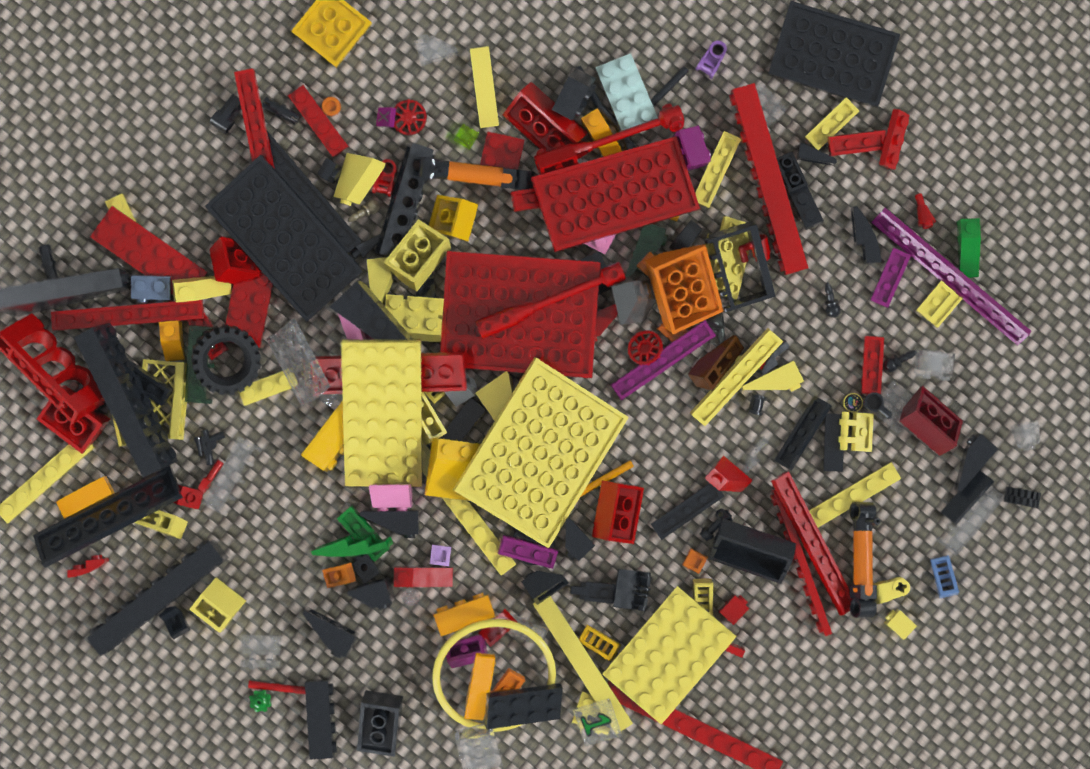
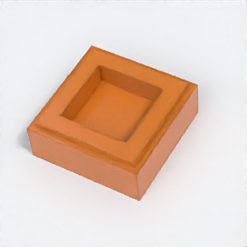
M690 548L682 565L700 574L708 557Z

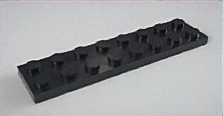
M169 465L34 534L33 537L41 564L46 568L183 498L171 466Z

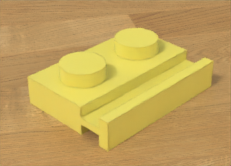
M940 281L916 311L938 328L963 298L958 296L943 281Z

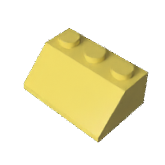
M418 219L384 261V265L402 283L417 292L447 255V251L451 250L450 241L447 237Z

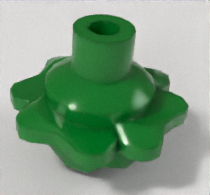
M255 690L253 692L254 695L249 697L251 701L250 707L254 708L255 712H266L268 710L267 707L272 706L270 701L271 695L266 694V690Z

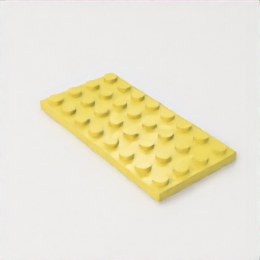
M342 340L345 486L411 484V487H422L421 340Z

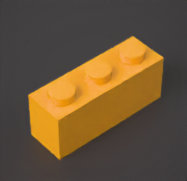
M482 592L473 595V600L466 602L465 599L454 602L455 606L448 608L445 605L437 608V612L433 616L440 635L444 636L478 621L495 618L496 614L489 594L484 595Z

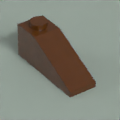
M732 335L700 358L688 373L696 387L713 391L743 351V345L736 335Z

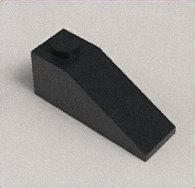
M973 434L966 441L968 445L964 449L954 488L957 492H961L998 450L982 434Z
M419 510L360 512V516L399 535H404V538H415V534L420 533Z

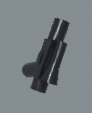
M208 429L202 430L201 436L194 437L198 456H203L202 451H204L207 466L214 464L212 450L217 447V441L226 438L223 431L210 436Z

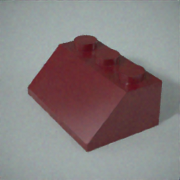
M921 386L903 407L899 420L939 456L957 446L963 423L962 419L924 386Z

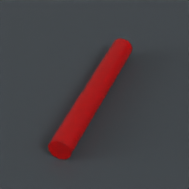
M249 680L248 688L305 694L304 686Z

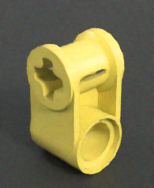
M902 577L873 584L877 585L876 604L905 596L910 591V584ZM899 582L905 585L902 587V591L896 588L899 586Z

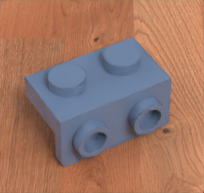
M131 276V299H137V302H148V299H156V303L168 302V300L173 298V294H171V276Z

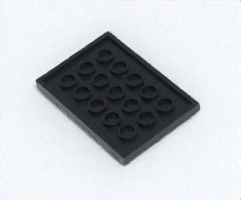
M790 1L768 75L839 97H847L849 100L878 108L900 34Z

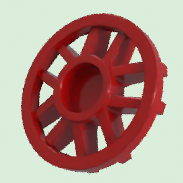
M410 99L397 103L394 108L397 110L399 107L404 112L402 114L396 112V115L401 118L394 122V128L403 135H415L423 130L427 122V114L424 107L419 102ZM407 103L406 109H404L401 105ZM410 103L415 104L413 110L409 109ZM417 106L422 109V111L415 112ZM423 114L424 119H417L416 115ZM403 121L404 124L398 128L396 124ZM416 122H423L420 128H418ZM414 124L417 130L412 132L410 125ZM408 126L409 132L402 131V129Z
M649 330L638 332L631 338L628 344L630 358L641 366H649L661 357L660 355L663 351L661 338L658 334ZM644 334H650L648 338L645 339ZM639 336H641L643 339L640 342H638L637 340ZM635 341L638 345L632 347V344Z

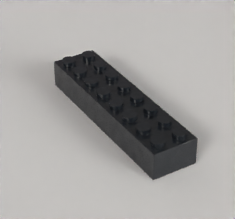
M111 323L93 327L74 337L142 477L177 462L176 452L171 447L168 436L159 423V417L154 413L151 401L143 391L142 382L136 377L134 366L128 360L125 348L120 343L117 332Z
M216 540L203 541L196 547L198 551L188 553L181 559L182 563L180 565L177 563L166 570L167 575L165 577L162 575L150 583L151 588L142 589L135 595L137 599L127 601L120 607V612L116 611L105 618L106 623L104 625L101 623L89 631L91 635L86 639L100 656L109 653L226 561L229 557Z

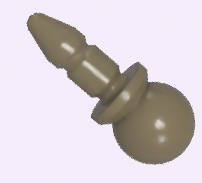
M375 199L368 200L365 205H361L360 210L348 218V222L356 221L363 216L369 217L370 214H376L380 210L379 202Z

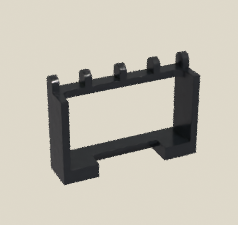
M750 221L709 234V238L704 240L705 244L713 243L715 254L709 255V259H717L720 269L719 272L714 273V277H722L725 287L724 290L719 291V296L727 295L728 306L723 307L724 312L776 297L756 223ZM747 232L756 256L763 291L733 300L717 241Z

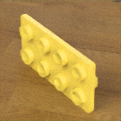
M724 216L720 231L746 222ZM747 232L717 241L733 299H738L746 262H741L738 248L740 245L749 242ZM713 243L705 244L708 256L715 254ZM717 259L710 260L713 274L719 272ZM722 277L715 278L718 292L724 290Z

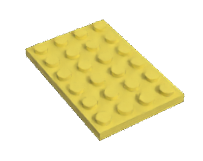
M676 586L602 674L657 722L662 724L737 636L680 587Z

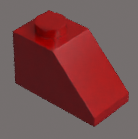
M724 455L715 463L705 477L719 491L742 492L753 481Z

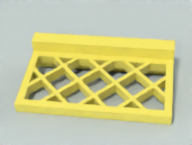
M143 359L142 368L148 371V364H154L158 371L153 376L157 377L161 373L167 380L165 384H170L173 387V393L166 401L171 406V413L167 416L161 411L160 408L162 406H157L150 399L151 404L155 407L154 413L158 411L163 418L159 422L160 425L165 421L169 425L168 439L184 440L191 364ZM169 365L175 366V374L170 378L164 372Z

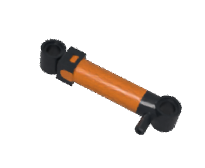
M426 157L420 158L418 177L518 190L533 189L531 178L535 176L534 171Z
M853 502L849 510L850 517L853 520L854 585H850V598H853L850 603V613L854 618H872L877 611L876 602L874 601V599H877V585H873L872 525H879L880 519L876 517L874 503Z

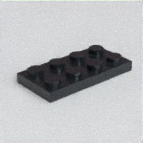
M561 683L487 693L484 723L486 729L560 719L563 692Z

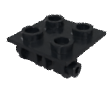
M618 569L613 607L646 611V608H648L647 596H650L648 591L651 590L649 588L652 579L650 577L651 573Z

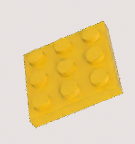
M316 0L291 32L337 68L372 25V22L345 0Z

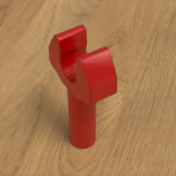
M220 460L216 461L207 476L199 484V491L205 494L223 466V462Z

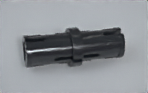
M269 97L264 99L270 106L262 103V108L276 114L277 118H283L293 125L298 123V121L291 117L300 119V114L286 108L285 104H279Z
M48 244L38 247L42 261L41 267L44 269L46 280L59 278L56 271L57 263L53 258L51 246Z

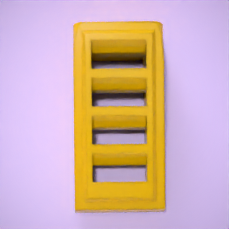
M590 625L585 627L579 637L580 642L584 646L608 661H613L622 644ZM590 632L594 633L589 642L585 641ZM599 636L600 639L595 646L592 645L596 637ZM603 641H607L603 649L600 650L599 648ZM612 644V645H613V648H612V650L610 651V653L607 654L606 652H607L608 648L610 647V645Z

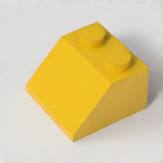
M437 195L429 226L445 237L469 241L478 204L461 198Z

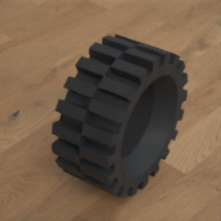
M213 326L212 330L204 331V335L198 337L196 345H193V353L191 355L193 371L200 383L213 393L218 392L219 395H224V393L235 395L236 391L241 393L245 391L244 388L247 385L250 387L253 384L252 380L254 378L257 379L259 375L257 373L258 369H261L259 348L252 337L237 326ZM224 341L236 343L242 348L244 353V363L241 369L236 374L228 377L215 375L207 366V356L210 349L217 343Z

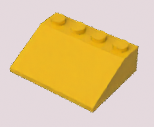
M432 438L425 495L468 500L453 489L481 444Z

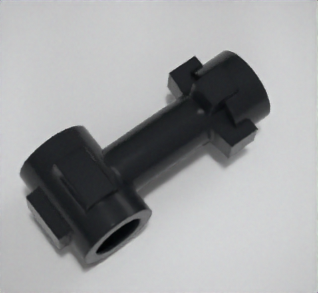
M725 509L717 510L715 514L717 519L708 528L704 527L699 534L706 541L711 540L714 537L713 533L720 527L723 518L733 521L729 511Z

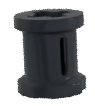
M751 393L750 396L752 398L746 412L762 416L764 401H767V397Z

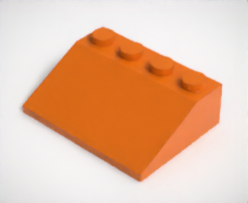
M702 244L663 252L645 260L663 325L672 334L724 312L706 245Z

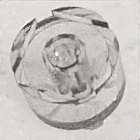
M916 349L914 373L919 378L931 379V376H935L938 380L950 381V377H953L955 353L949 352L947 354L944 351L924 349L921 351Z

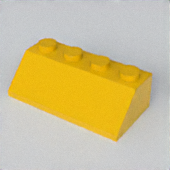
M343 400L301 454L305 459L326 472L333 470L338 463L336 460L340 455H344Z

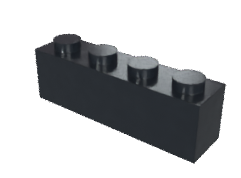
M330 679L306 680L305 682L310 760L333 758L335 756L334 753L338 751L337 741H334L333 734H336V722H332V714H335V703H331V695H334V685L330 683Z

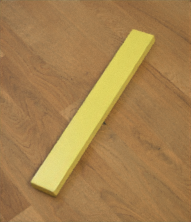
M548 597L538 605L534 602L533 605L599 708L603 714L612 720L610 725L616 734L632 725L633 722L552 597Z

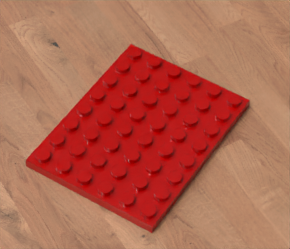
M447 251L440 352H463L465 368L525 373L535 357L564 376L593 378L599 285L536 310L533 314L519 322L518 325L482 339L475 321L511 306L533 304L600 276L601 262Z

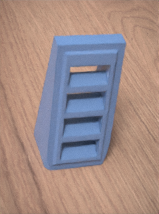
M949 555L930 559L939 599L957 595L959 590ZM947 563V566L936 567L938 564ZM947 570L949 572L948 574L940 576L938 575V572H943ZM950 578L951 580L945 583L940 582V580ZM948 586H952V588H953V589L946 590V591H943V589H942V588L948 587Z

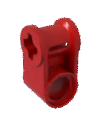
M385 159L382 162L386 164L391 163L393 171L388 174L382 170L373 184L372 193L386 194L391 198L398 168L392 160Z

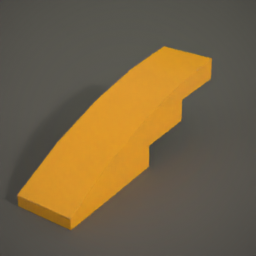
M475 653L464 719H484L486 695L490 693L495 664L494 654Z

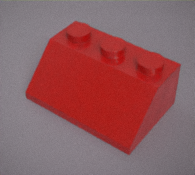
M66 385L62 386L70 396L75 393ZM50 400L37 417L39 422L81 454L100 436L111 420L96 409L72 424Z
M602 480L592 537L634 544L644 488Z

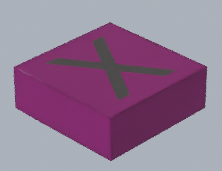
M378 107L376 126L394 127L396 108Z

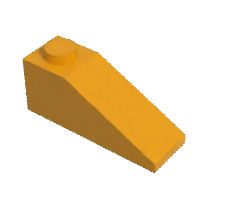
M598 108L581 118V123L593 141L613 134ZM617 141L597 148L602 157L622 152Z

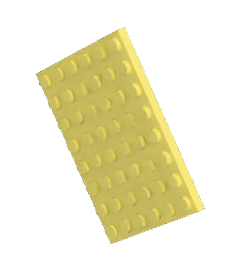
M534 357L453 490L549 548L629 417Z

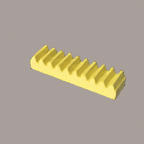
M726 131L723 132L711 157V162L708 164L695 192L699 205L710 208L741 138Z

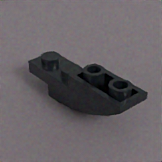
M793 152L778 157L777 161L786 191L805 230L822 224L824 220L808 189L807 181Z

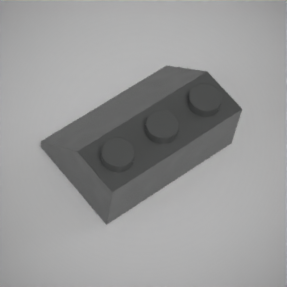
M632 281L612 287L620 325L644 322L656 301L651 281Z

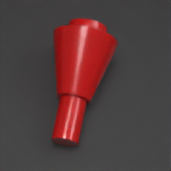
M922 193L916 194L918 227L929 229L934 226L933 223L936 222V219L927 205H925Z

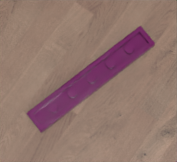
M704 320L663 348L661 357L649 366H637L610 386L619 399L623 400L716 335L706 320Z

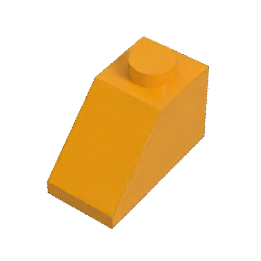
M159 322L160 342L165 361L185 360L182 322Z

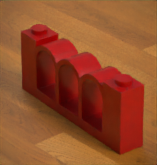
M31 313L0 331V351L74 424L106 402L91 372L85 367L75 365V357L69 350L63 347H56L57 340L50 331L44 329L45 325L41 320ZM30 343H39L47 350L32 358L23 347ZM56 361L61 363L65 369L51 377L41 366L47 362ZM67 380H76L84 388L70 396L60 384Z

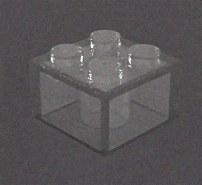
M481 724L455 731V741L463 769H491L502 766L501 753L494 729H486L485 725Z

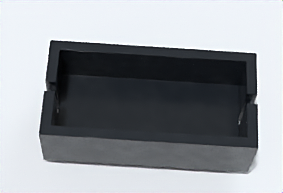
M723 518L712 542L708 559L782 584L793 561L797 543Z

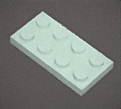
M631 53L595 67L621 131L658 118Z

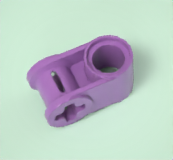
M714 41L706 54L701 58L695 70H701L712 79L726 54L727 47L725 43ZM720 46L723 49V53L716 55L713 53L712 48Z

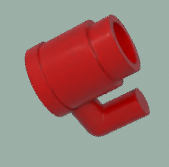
M760 234L765 258L768 261L771 258L768 237L765 234ZM750 240L738 248L742 263L749 261L748 250L752 251V255L756 260Z

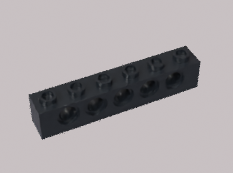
M407 143L375 253L388 257L411 229L412 221L416 219L418 214L416 209L418 202H421L423 197V185L428 180V178L418 177L419 170L414 168V162L416 160L420 162L421 157L434 158L433 149L416 143ZM411 178L415 182V186L412 189L408 186V181ZM405 197L409 199V205L407 207L403 205V199ZM399 215H402L404 218V223L401 226L397 223ZM395 233L398 235V242L396 244L392 242V235Z

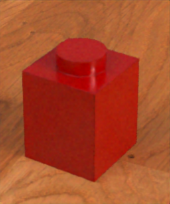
M733 594L718 611L735 625L749 610L746 606L748 601L741 595L737 597Z

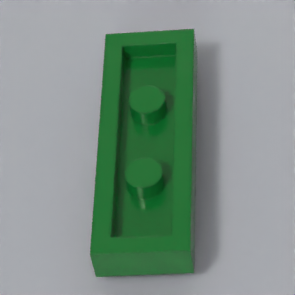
M353 505L337 518L356 541L368 536L372 537L373 542L382 540L368 522L360 516V513ZM390 548L369 553L368 555L375 562Z

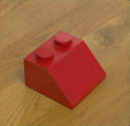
M220 237L209 249L216 281L234 284L260 276L259 267L234 239Z

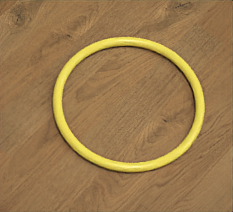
M505 619L482 620L463 627L453 634L442 646L433 667V688L441 707L458 723L478 731H506L521 725L486 729L483 723L464 719L447 702L441 688L440 672L443 660L450 648L462 637L473 631L487 627H505L527 635L540 647L548 666L547 685L555 684V661L545 641L527 626Z

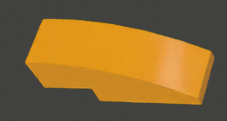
M103 476L58 500L56 503L63 518L66 519L115 494L107 476Z

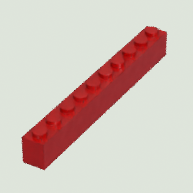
M755 83L732 89L729 100L731 106L735 105L737 113H734L737 125L740 124L742 129L740 138L742 143H746L747 146L745 155L747 161L752 163L753 168L750 169L752 178L757 180L758 187H756L758 198H762L764 204L761 206L763 216L768 218L769 224L766 226L769 235H773L774 242L772 247L774 253H778L780 261H777L779 271L783 272L784 275L808 269Z

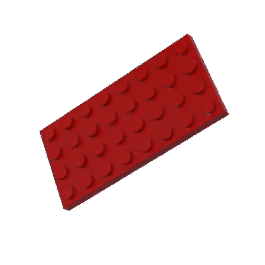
M677 136L531 178L554 252L700 209Z

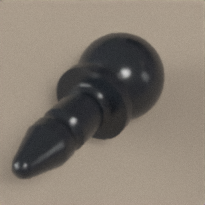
M826 282V314L831 318H835L840 315L841 307L837 304L838 299H834L831 285L829 282Z
M908 351L899 357L894 355L893 358L885 359L883 362L884 370L889 373L895 372L898 367H902V363L913 358L917 351Z

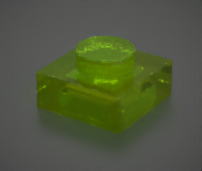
M462 124L453 141L471 150L480 133Z

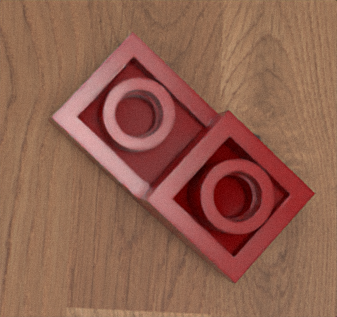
M93 555L90 560L85 561L86 568H84V564L73 565V569L67 570V577L71 578L90 573L105 565L109 559L103 558L102 555Z

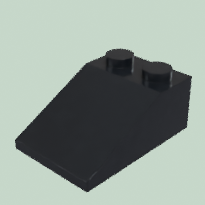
M310 607L306 608L302 614L326 647L331 650V654L340 659L341 657H346L359 633Z
M365 690L361 702L357 751L395 757L403 696Z

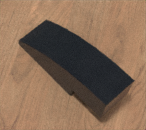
M857 206L852 207L851 219L854 246H862L864 265L882 262L880 248L871 225Z

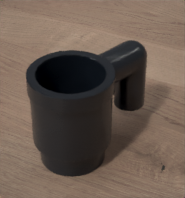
M869 393L864 397L863 406L866 410L871 412L879 411L885 419L892 417V413L884 406V399L879 393Z

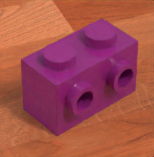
M699 125L679 130L672 136H677L688 171L702 168L711 162V154L706 147L704 134L700 130Z
M481 635L458 640L446 654L447 663L451 668L473 664L475 653L488 654L485 640Z

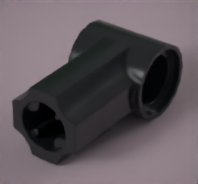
M232 94L224 106L213 114L209 123L222 133L227 134L233 127L236 117L242 111L240 99Z

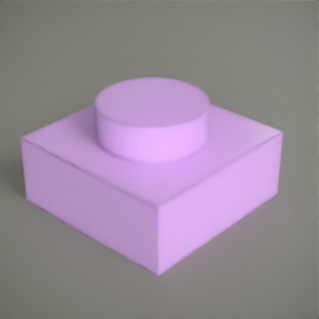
M432 545L430 564L449 566L451 547Z

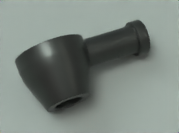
M721 312L707 319L709 326L717 329L718 345L726 340L724 317Z

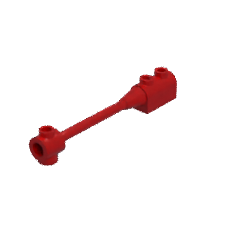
M665 104L656 119L592 142L569 143L566 145L564 142H558L552 150L539 149L534 156V161L540 175L578 164L577 160L595 148L660 125L665 129L669 128L672 132H677L684 126V116L679 105Z
M617 262L602 268L600 276L533 304L508 307L475 321L482 339L518 325L519 322L533 314L536 310L602 283L610 287L626 280L620 263Z

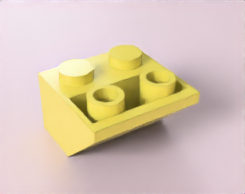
M216 577L189 610L221 633L247 600Z

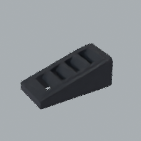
M800 143L798 146L797 160L830 166L837 163L836 158L804 143Z

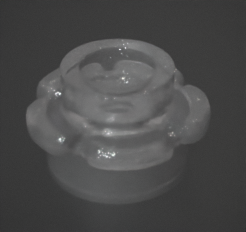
M408 588L401 598L405 604L413 606L419 603L420 595L418 590Z

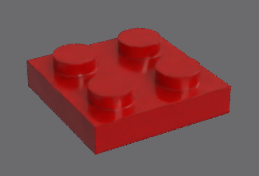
M487 131L480 165L519 169L525 140Z

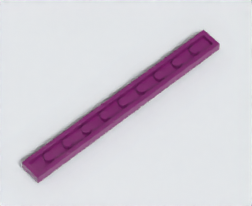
M885 207L871 222L936 278L943 281L958 296L962 297L968 305L1017 346L1030 335L1031 330Z

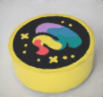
M850 393L844 397L843 406L848 412H857L862 408L863 400L860 395Z

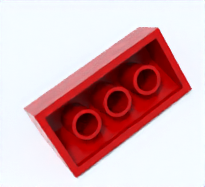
M532 82L517 94L503 113V116L539 149L545 148L547 151L554 149L558 142H564L565 145L580 143L588 133L574 120H570L553 111L552 108L555 103Z

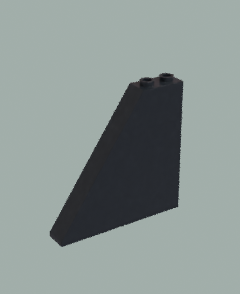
M117 268L0 288V313L21 317L31 313L131 290V276L125 270Z

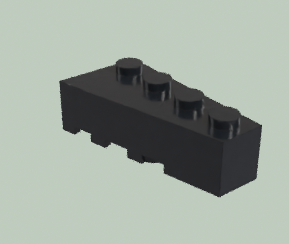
M356 281L329 306V308L375 340H413L363 281Z

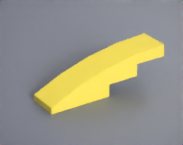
M489 46L470 48L480 128L499 126Z

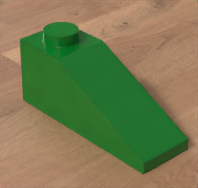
M980 218L960 219L956 221L958 269L968 278L979 277L981 244Z

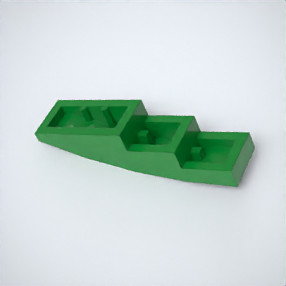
M348 535L318 546L311 553L312 555L328 557L363 555L387 549L393 544L391 536L373 542L371 536L353 541L352 536Z

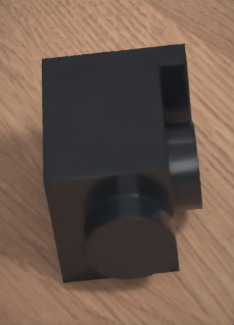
M368 554L357 555L352 559L354 561L352 567L364 584L381 572ZM362 564H367L368 569L366 571L361 569Z

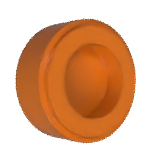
M327 97L322 102V111L327 116L333 117L339 114L341 104L337 98Z

